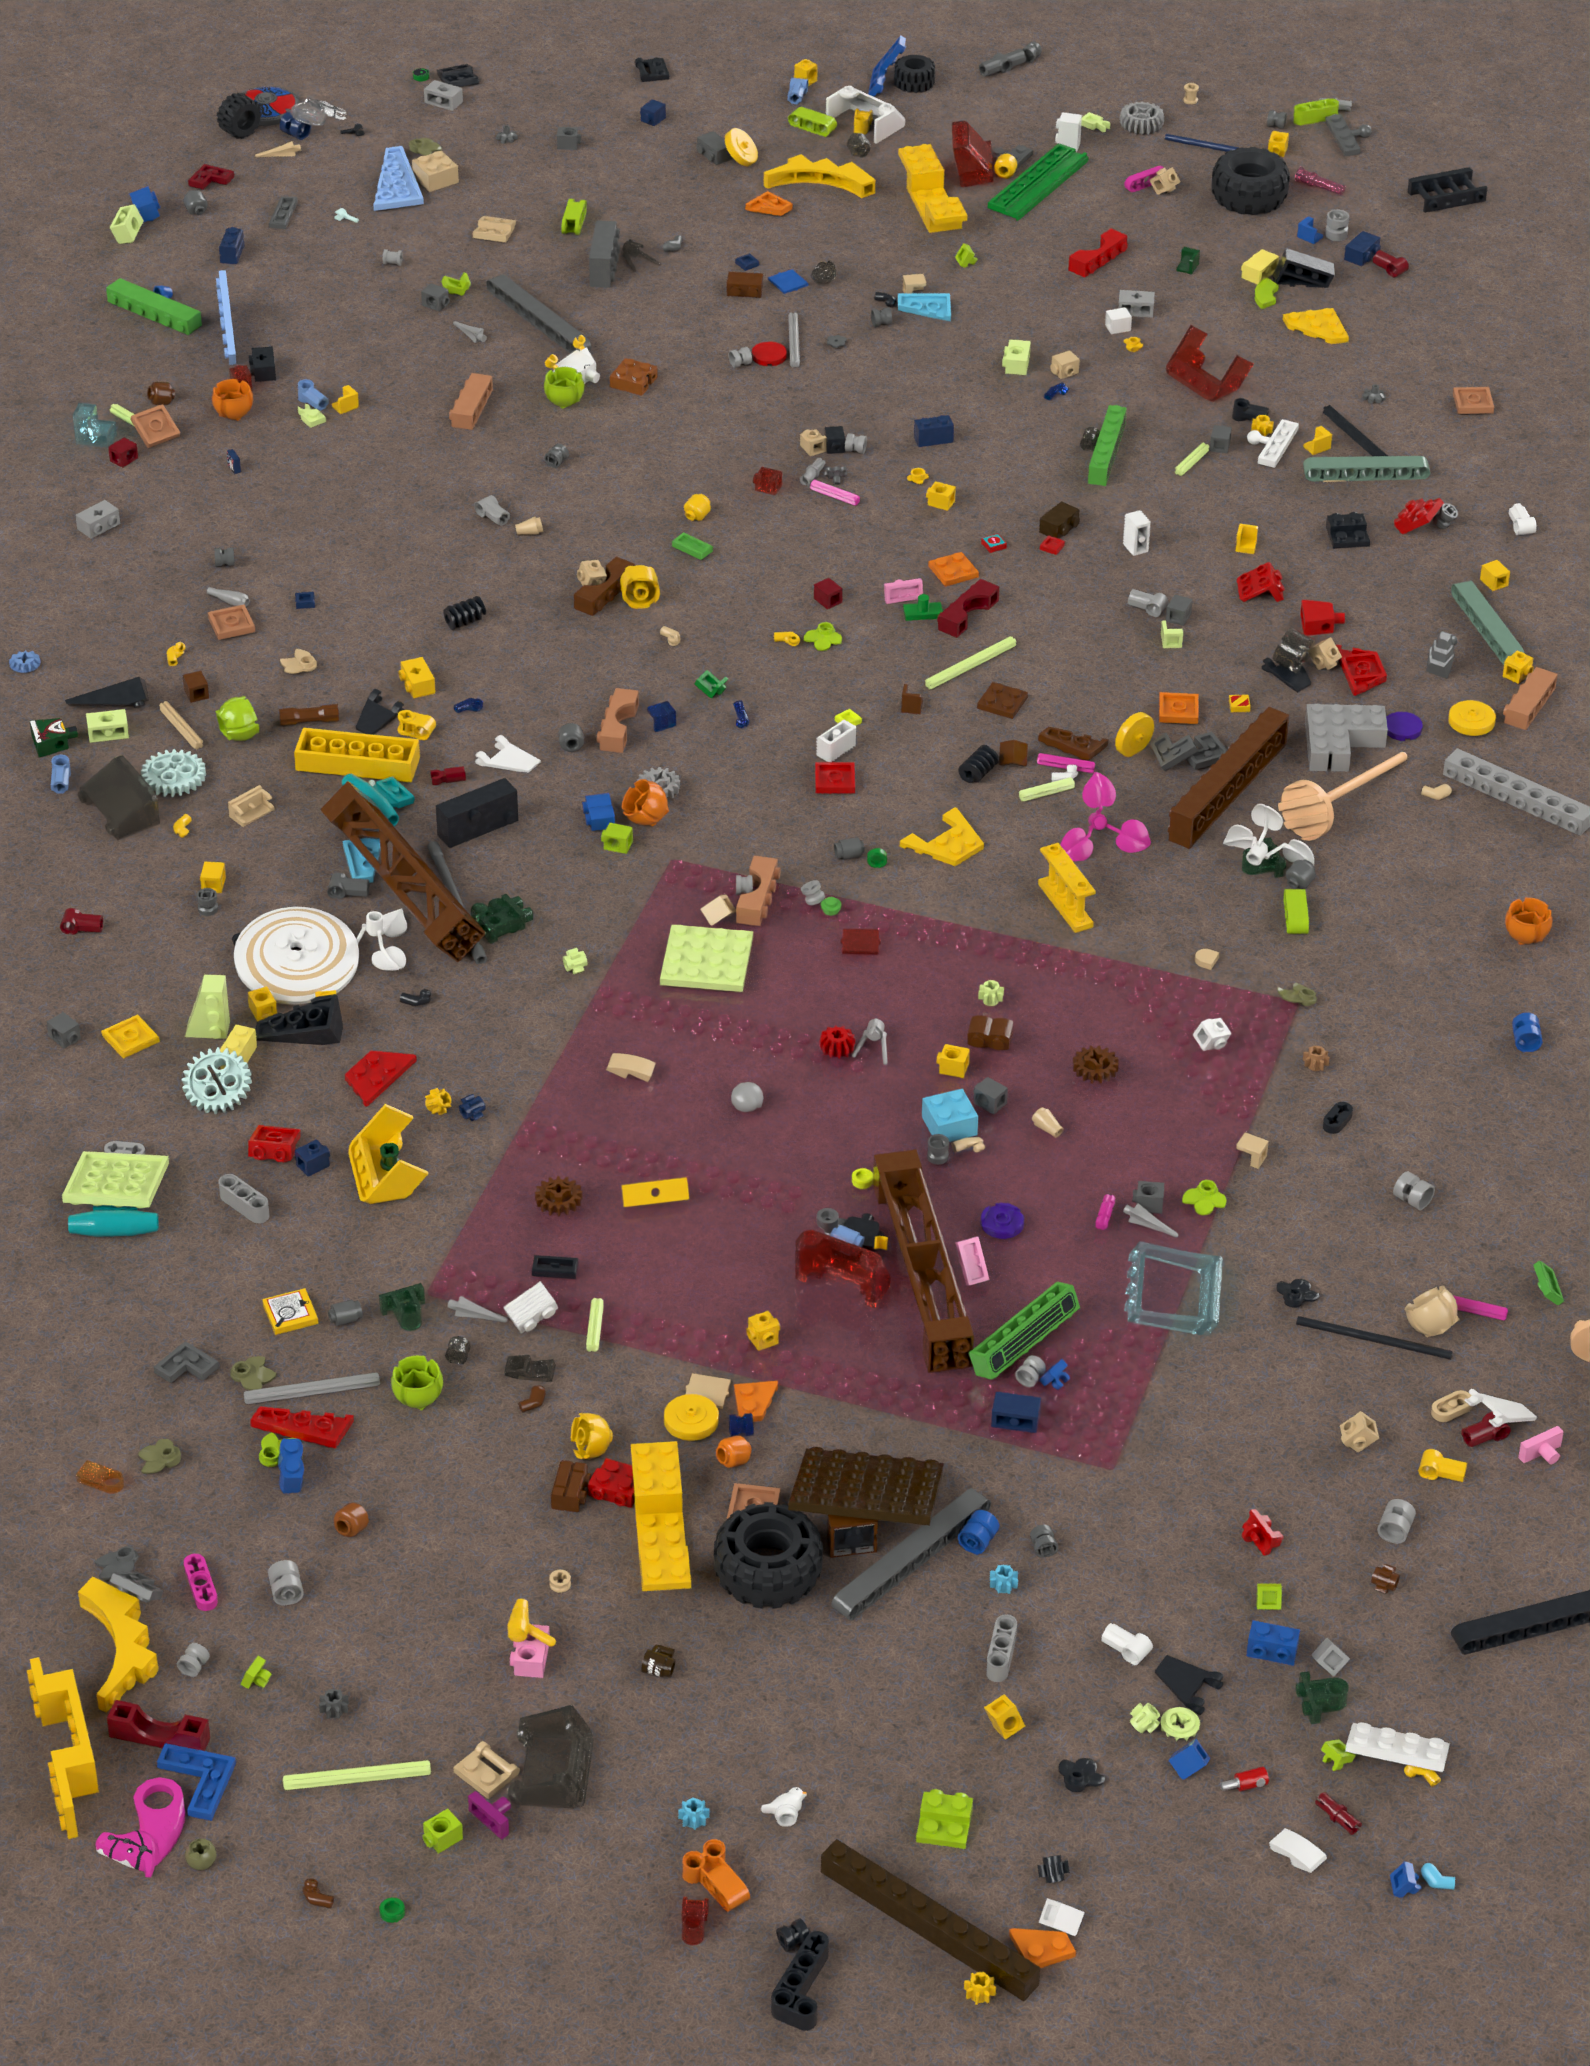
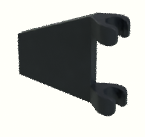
M1289 645L1284 648L1287 651L1283 654V657L1288 659L1286 662L1276 667L1272 659L1268 657L1263 659L1265 664L1261 668L1266 672L1272 673L1298 693L1310 686L1311 681L1296 650Z
M374 689L367 698L357 722L356 730L364 734L374 735L397 717L400 711L405 710L402 708L404 703L397 701L392 709L389 710L378 704L382 701V697L379 696L381 691Z
M1169 1655L1165 1656L1155 1670L1157 1676L1188 1709L1198 1715L1205 1711V1708L1202 1707L1205 1701L1203 1698L1194 1697L1202 1684L1206 1682L1217 1690L1223 1686L1221 1681L1223 1679L1222 1673L1216 1671L1208 1672Z

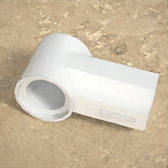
M1518 503L1509 508V515L1513 521L1516 535L1536 533V520L1528 515L1525 507Z
M1110 1623L1102 1635V1642L1121 1652L1123 1658L1133 1665L1139 1664L1153 1648L1151 1640L1144 1634L1138 1633L1133 1635L1115 1624Z

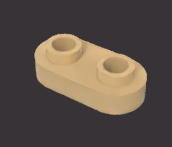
M1460 1390L1436 1400L1432 1405V1417L1440 1422H1448L1469 1412L1472 1406L1464 1400L1470 1398L1471 1394Z

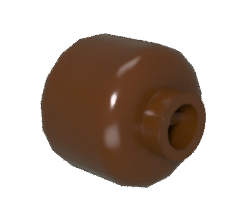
M153 382L147 389V397L153 405H168L175 398V390L172 389L169 382Z

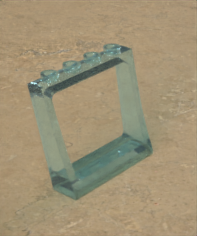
M1139 1241L1129 1255V1261L1132 1262V1266L1128 1270L1127 1277L1131 1279V1282L1126 1288V1294L1130 1296L1124 1307V1310L1128 1312L1127 1322L1209 1336L1219 1322L1223 1257L1187 1252ZM1145 1257L1195 1270L1201 1274L1198 1317L1146 1311L1141 1308Z

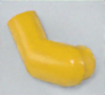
M774 632V642H785L790 646H797L800 643L799 636L794 632Z
M177 642L176 645L167 650L169 666H176L178 664L177 658L184 654L186 647L182 642Z
M184 814L173 825L174 832L179 834L181 838H184L189 833L186 826L192 819L188 814Z
M1411 1765L1404 1767L1406 1776L1411 1778L1415 1777L1416 1774L1423 1775L1431 1787L1441 1781L1434 1770Z

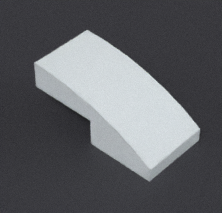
M1286 1828L1269 1842L1271 1850L1290 1857L1293 1866L1310 1873L1327 1859L1326 1854L1313 1843Z

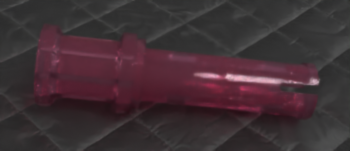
M1300 167L1295 175V181L1307 183L1310 187L1317 186L1340 196L1343 195L1342 192H1345V185L1322 178L1316 172L1306 171L1303 167Z

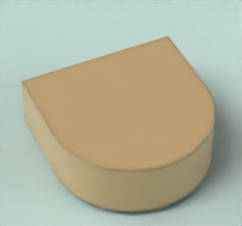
M1200 949L1196 952L1195 962L1198 966L1211 970L1219 958V952L1210 949Z

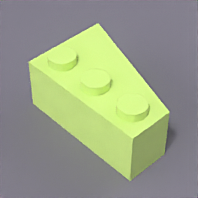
M204 975L191 1016L189 1017L185 1037L227 1039L230 1017L226 976Z

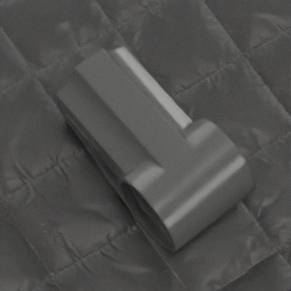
M334 873L330 878L327 893L333 899H336V897L337 899H342L345 895L368 897L370 883L368 879L348 878L343 873Z

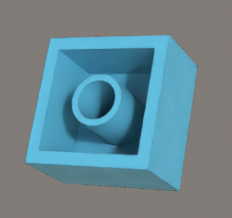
M963 1088L922 1098V1118L931 1135L942 1134L951 1142L978 1134V1115Z

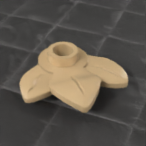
M301 649L295 650L294 658L280 659L281 665L285 668L284 672L290 674L312 671L317 667L314 657L309 652Z

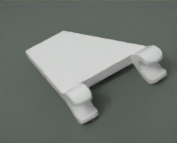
M502 735L495 738V741H498L495 744V748L501 750L490 759L483 751H479L476 754L478 759L475 761L480 766L528 773L541 763V760L510 744Z
M1470 1389L1469 1394H1471V1397L1464 1400L1470 1406H1475L1482 1402L1491 1409L1496 1417L1492 1420L1490 1419L1489 1422L1494 1427H1499L1506 1422L1535 1421L1537 1418L1523 1404L1481 1394L1475 1389Z

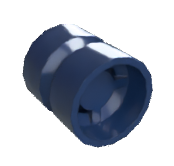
M286 112L280 120V130L299 140H303L310 134L311 122L297 114Z

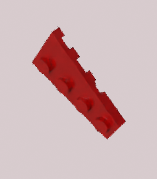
M260 1406L250 1419V1427L336 1449L354 1422V1415L345 1414V1418L334 1417V1413L325 1412L324 1416L311 1415V1411L302 1410L301 1412L290 1413L289 1409Z

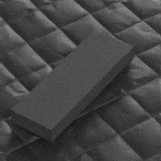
M281 196L270 219L269 228H287L298 203L297 197Z

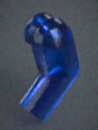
M468 698L455 704L453 707L457 713L465 710L477 712L483 708V701L478 698Z

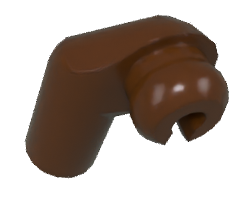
M533 1386L529 1399L518 1402L522 1413L538 1408L543 1404L546 1395L543 1386Z
M306 1879L304 1882L305 1886H303V1894L307 1901L312 1905L331 1909L334 1903V1896L321 1894L317 1887L318 1881L316 1879Z

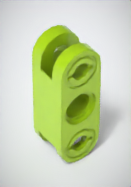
M575 199L568 200L562 219V234L570 232L580 235L587 211L586 200H580V202H575Z

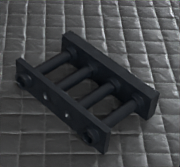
M1471 167L1409 178L1407 192L1410 196L1421 195L1424 199L1423 212L1427 213L1485 202L1488 187L1476 188L1472 183L1473 170ZM1465 185L1468 189L1460 190L1458 187ZM1450 188L1453 192L1445 193L1443 189ZM1435 191L1438 195L1430 196L1427 192Z

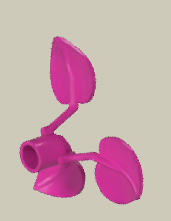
M1094 772L1083 788L1082 798L1087 806L1091 808L1099 807V809L1089 816L1088 822L1090 826L1088 827V834L1086 835L1082 828H1073L1063 837L1060 843L1061 847L1072 861H1084L1090 857L1093 851V843L1088 839L1093 828L1102 830L1107 827L1119 833L1115 842L1122 851L1134 853L1148 848L1151 840L1147 828L1142 822L1134 819L1127 820L1122 824L1121 830L1107 824V819L1101 814L1103 806L1109 807L1113 805L1116 799V791L1107 777L1101 773Z

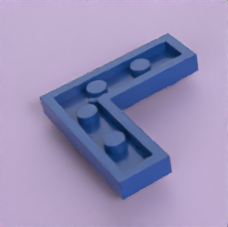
M899 36L873 68L868 95L874 97L877 93L880 94L882 92L888 66H892L897 59V55L902 54L906 48V38L903 36Z
M165 1743L157 1760V1768L201 1777L187 1812L190 1817L212 1821L236 1765L235 1757Z

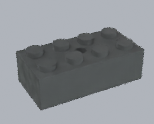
M596 220L589 256L590 287L611 288V282H615V272H617L620 243H618L620 228H617V221Z

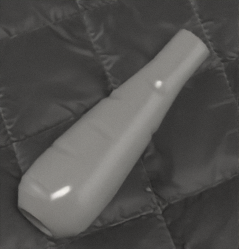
M211 587L207 589V594L215 596L230 605H245L247 607L249 604V598L244 593Z

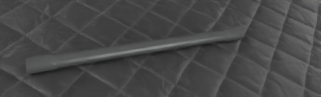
M436 841L430 842L427 848L432 860L435 862L443 884L464 907L444 860L439 843ZM477 942L471 949V953L476 964H482L487 961V956L482 945Z

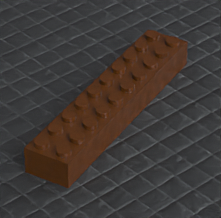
M1268 707L1263 713L1259 714L1258 719L1251 723L1244 733L1240 734L1238 740L1230 745L1226 753H1223L1219 760L1211 765L1209 771L1203 774L1195 785L1191 786L1189 792L1181 797L1177 805L1172 806L1170 809L1169 841L1188 849L1198 841L1287 745L1289 714Z

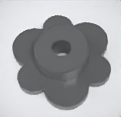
M840 335L827 338V344L834 348L845 346V342H847V339Z

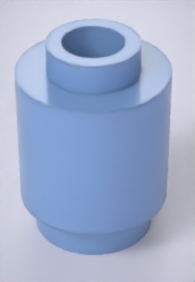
M839 1225L838 1228L834 1227L830 1235L832 1246L849 1253H859L864 1243V1237L859 1232Z

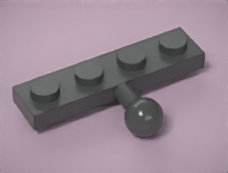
M1333 114L1325 117V122L1343 155L1353 156L1360 154V147L1354 136L1369 137L1372 133L1371 127L1363 124L1359 129L1350 130L1342 114Z

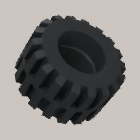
M908 55L897 59L894 65L895 86L909 93L930 90L935 84L934 61L923 55Z
M238 92L237 94L232 93L231 96H227L226 100L221 102L222 105L219 106V112H217V122L219 127L236 139H243L245 136L248 137L250 134H253L254 130L259 127L258 124L261 123L260 117L262 116L260 111L262 109L253 99Z

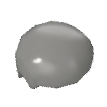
M752 1082L738 1084L733 1089L731 1095L732 1104L737 1110L742 1112H750L760 1108L764 1099L761 1088Z

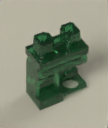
M507 894L501 895V898L490 900L488 906L483 903H475L471 907V917L486 932L484 937L492 944L498 941V937L525 929V923L533 920V910L530 907L523 909V901L519 896L510 898Z

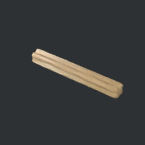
M168 701L160 703V711L196 750L202 748L203 740Z

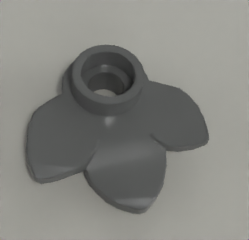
M125 1546L116 1552H110L95 1560L96 1565L103 1567L102 1572L98 1576L99 1579L111 1580L113 1573L132 1572L135 1567L134 1564L139 1558L137 1551L133 1547Z

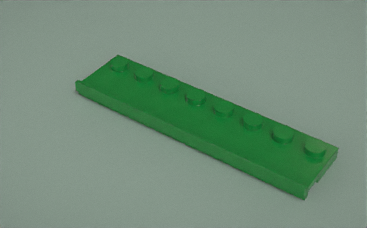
M1058 143L988 202V208L1016 218V221L1020 220L1088 162L1087 153H1077L1076 149Z

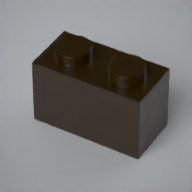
M1061 501L1040 518L1039 533L1058 539L1066 536L1071 529L1079 525L1080 509Z

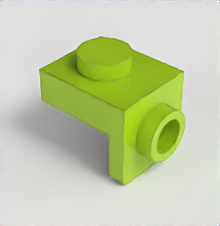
M463 272L460 280L443 276L441 281L443 288L448 289L449 294L462 296L470 287V280L465 272Z

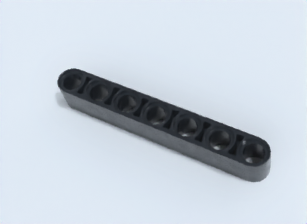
M1590 1590L1463 1622L1452 1629L1451 1636L1461 1653L1467 1655L1590 1623Z

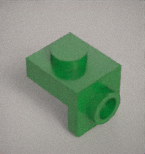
M706 670L696 680L694 685L709 698H713L716 694L720 696L727 688L725 683L728 678L725 676L720 681Z

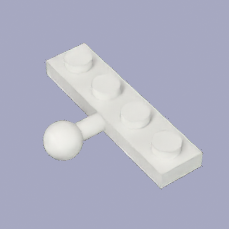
M1282 419L1271 438L1262 436L1257 430L1250 431L1247 435V440L1250 444H1266L1258 457V464L1275 468L1297 433L1299 423Z

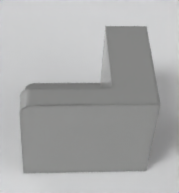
M1328 1637L1311 1654L1333 1677L1350 1660Z

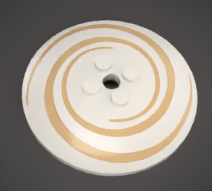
M308 907L280 908L257 917L243 929L234 949V964L242 982L251 991L267 986L276 1003L296 1005L311 1003L310 999L315 998V992L336 990V993H338L351 981L359 963L358 944L348 926L327 912ZM299 947L301 950H292V948Z

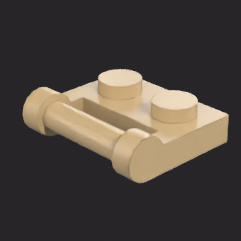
M484 1741L480 1742L472 1753L453 1767L456 1775L487 1799L491 1798L517 1777L520 1772L519 1767L515 1764H509L492 1751L490 1745ZM485 1757L504 1773L499 1775L480 1759Z

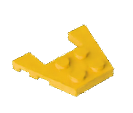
M956 807L942 816V820L952 826L948 831L928 843L912 833L900 840L899 844L901 848L906 849L908 847L914 849L918 854L925 853L931 855L933 859L953 866H957L984 849L983 841Z

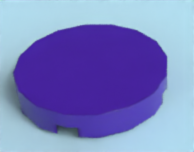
M1395 712L1386 716L1387 735L1392 739L1405 741V739L1410 738V740H1414L1421 735L1423 724L1418 716L1408 712Z
M996 1203L995 1206H988L983 1210L980 1225L982 1230L989 1236L999 1239L1012 1238L1023 1230L1024 1215L1014 1205Z

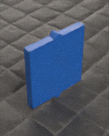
M793 269L768 277V280L784 294L808 286V283Z

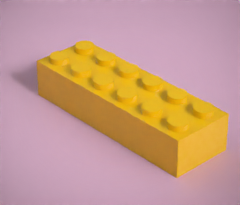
M303 728L294 751L296 771L344 776L351 773L357 777L386 779L393 776L397 781L412 782L420 760L419 739Z

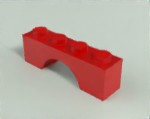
M1112 228L1101 235L1099 249H1079L1070 255L1068 270L1084 278L1094 273L1095 270L1103 267L1107 262L1126 251L1128 235Z

